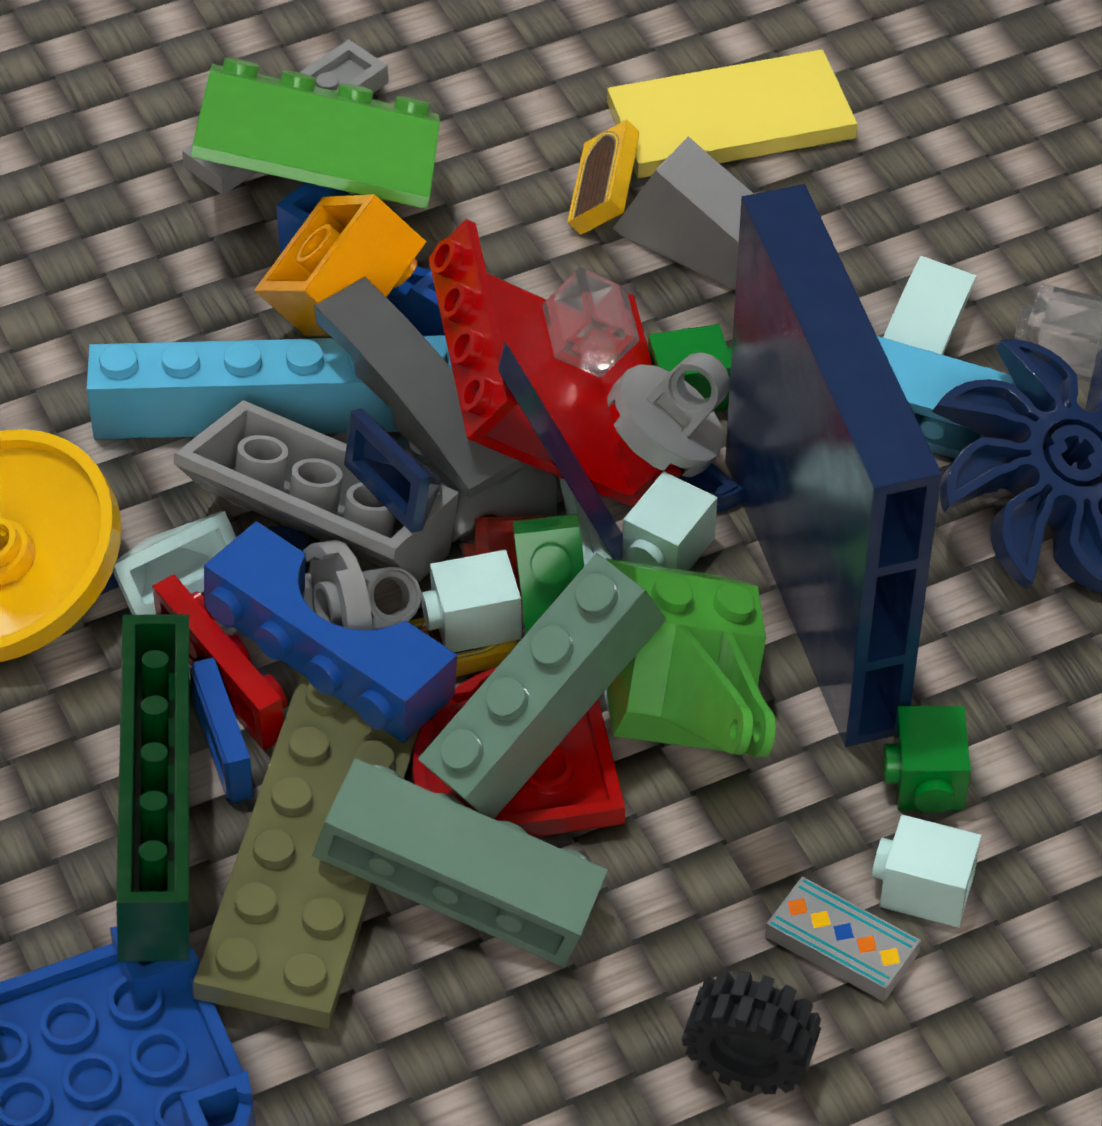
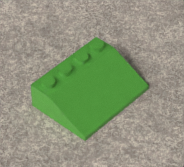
M225 58L223 66L211 65L190 157L360 195L375 194L379 199L424 209L428 208L440 126L439 114L429 112L430 103L404 96H397L395 104L372 99L374 91L345 83L339 84L338 92L315 87V77L293 71H282L281 79L258 74L259 65L235 58Z

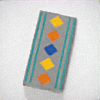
M803 876L767 922L765 937L883 1002H885L919 954L921 943L920 939Z

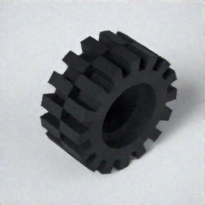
M728 971L718 973L716 980L710 976L704 980L702 987L700 986L684 1029L682 1045L688 1047L686 1054L691 1061L701 1060L698 1067L707 1075L714 1071L720 1073L718 1081L727 1086L730 1085L732 1080L741 1083V1090L753 1093L755 1086H760L764 1095L776 1094L778 1087L787 1093L794 1090L795 1084L800 1086L805 1079L822 1028L819 1027L821 1023L819 1013H811L813 1004L807 998L795 1000L797 990L786 984L781 990L773 987L774 978L763 975L761 982L753 981L751 972L739 971L735 980Z

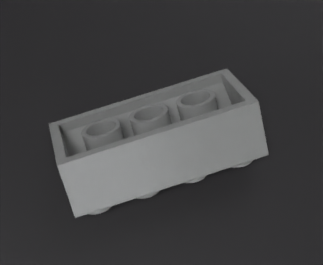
M241 401L175 452L174 464L202 489L227 499L235 506L248 508L280 522L284 527L300 531L323 542L338 540L346 543L355 556L382 568L400 567L410 572L418 583L430 573V564L442 562L450 554L459 497L458 491L441 485L423 530L411 533L344 465L347 444L247 401Z

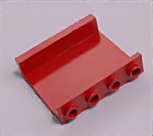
M465 219L448 238L441 240L437 244L433 253L428 258L467 439L564 479L498 371L504 343L506 342L597 493L633 508L663 472L634 453L621 438L614 426L620 414L615 404L610 406L607 404L609 392L627 369L639 364L653 366L634 295L615 288L587 317L577 314L487 273L476 223ZM671 463L664 470V472L677 478L681 475L680 467Z

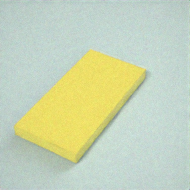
M823 49L607 88V104L615 124L617 125L627 119L640 131L633 165L637 178L652 176L657 168L688 136L720 164L855 139L857 135L858 123Z

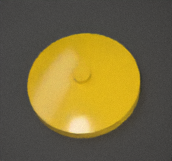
M26 429L0 431V662L16 659L44 647L77 623L96 602L113 572L121 544L122 527L118 501L112 487L99 467L88 454L75 444L54 434Z

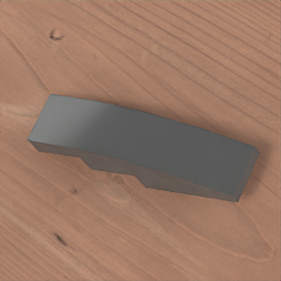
M366 277L314 305L317 324L353 357L355 375L392 409L394 427L469 498L521 468L519 460L467 439L453 370L412 323Z

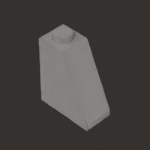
M688 136L657 168L613 229L621 236L736 291L741 197L754 193Z

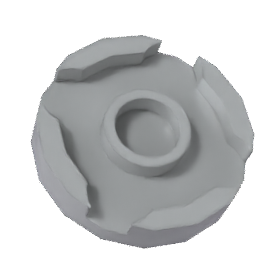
M701 352L690 354L670 372L658 366L639 364L627 369L617 380L607 396L608 406L616 405L620 417L616 420L614 426L618 434L634 453L657 469L664 471L671 463L685 469L682 476L692 477L705 471L717 458L724 444L722 426L714 409L728 393L730 379L726 368L718 359ZM686 371L700 372L708 379L711 385L710 398L704 399L694 387L684 381Z
M338 540L312 543L303 550L306 554V561H311L310 573H305L304 601L317 615L326 621L349 629L373 630L409 621L417 613L421 603V590L417 580L410 572L400 567H385L361 571L356 556L346 543ZM385 578L394 580L400 586L402 592L401 605L391 615L382 613L376 607L374 601V590L377 584Z

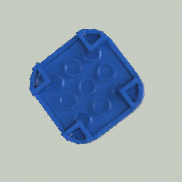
M117 926L110 927L111 944L0 982V1126H255L248 1070L243 1071L214 1003L193 999V981L200 961L190 945L189 961L118 962Z

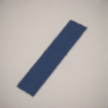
M505 342L498 368L499 373L611 556L615 560H620L623 541L622 532Z

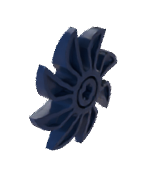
M1017 339L1001 340L995 348L1015 385L990 379L966 382L947 392L932 410L933 413L984 436L964 448L946 469L940 486V500L943 512H947L982 494L997 492L999 489L1008 490L1014 495V498L1007 502L992 519L990 527L993 550L1004 570L1025 589H1028L1034 583L1045 525L1048 523L1055 533L1053 553L1054 560L1059 567L1080 585L1102 594V349L1096 355L1086 408L1084 410L1077 403V374L1060 356L1041 345Z

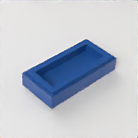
M212 657L193 662L192 668H189L193 705L226 799H230L231 803L254 798L250 756L215 659Z

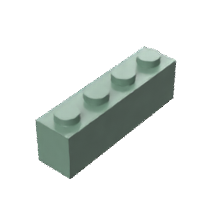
M596 553L428 746L418 760L472 809L495 819L667 618L646 590L600 554Z
M356 758L324 821L312 854L317 859L564 968L583 932L608 869L590 862L586 856L575 850L560 849L528 835L524 829L514 823L494 820L465 807L461 801L453 796L444 793H433L402 779L400 775L387 767L372 766Z

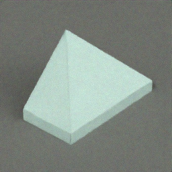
M220 511L151 536L117 559L113 573L132 615H156L152 585L173 574L191 594L196 591L199 593L204 592V564L237 538L225 511Z

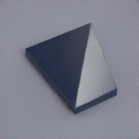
M363 409L351 411L344 465L411 533L423 530L442 482Z

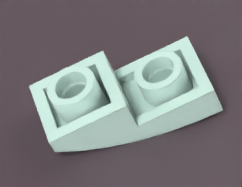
M920 256L883 338L944 355L953 331L955 332L976 281V275Z

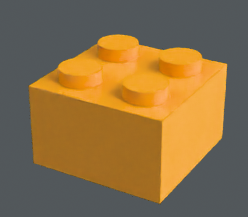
M375 194L322 197L254 291L305 336L331 337L317 324L314 305L363 277H366L387 297L393 288L403 284L412 275L418 263L415 257L427 241Z

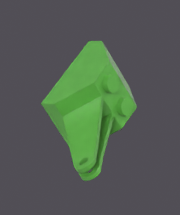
M606 558L607 561L646 590L667 618L607 688L612 735L622 738L725 751L736 755L747 753L752 757L766 758L774 744L776 721L774 713L768 707L758 688L766 642L758 586L726 576Z

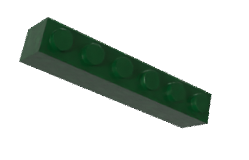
M189 614L122 615L116 889L118 962L189 961Z

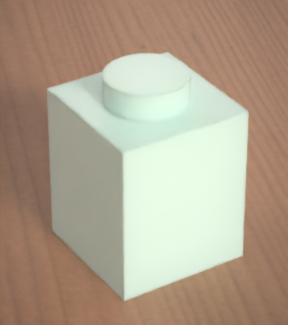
M663 471L623 519L622 561L689 571L715 539L717 497Z
M506 550L430 564L431 590L421 592V603L428 631L439 629L443 646L452 652H459L522 639L521 596Z
M901 814L894 840L881 838L873 865L872 877L883 880L880 907L959 928L975 875L981 834Z

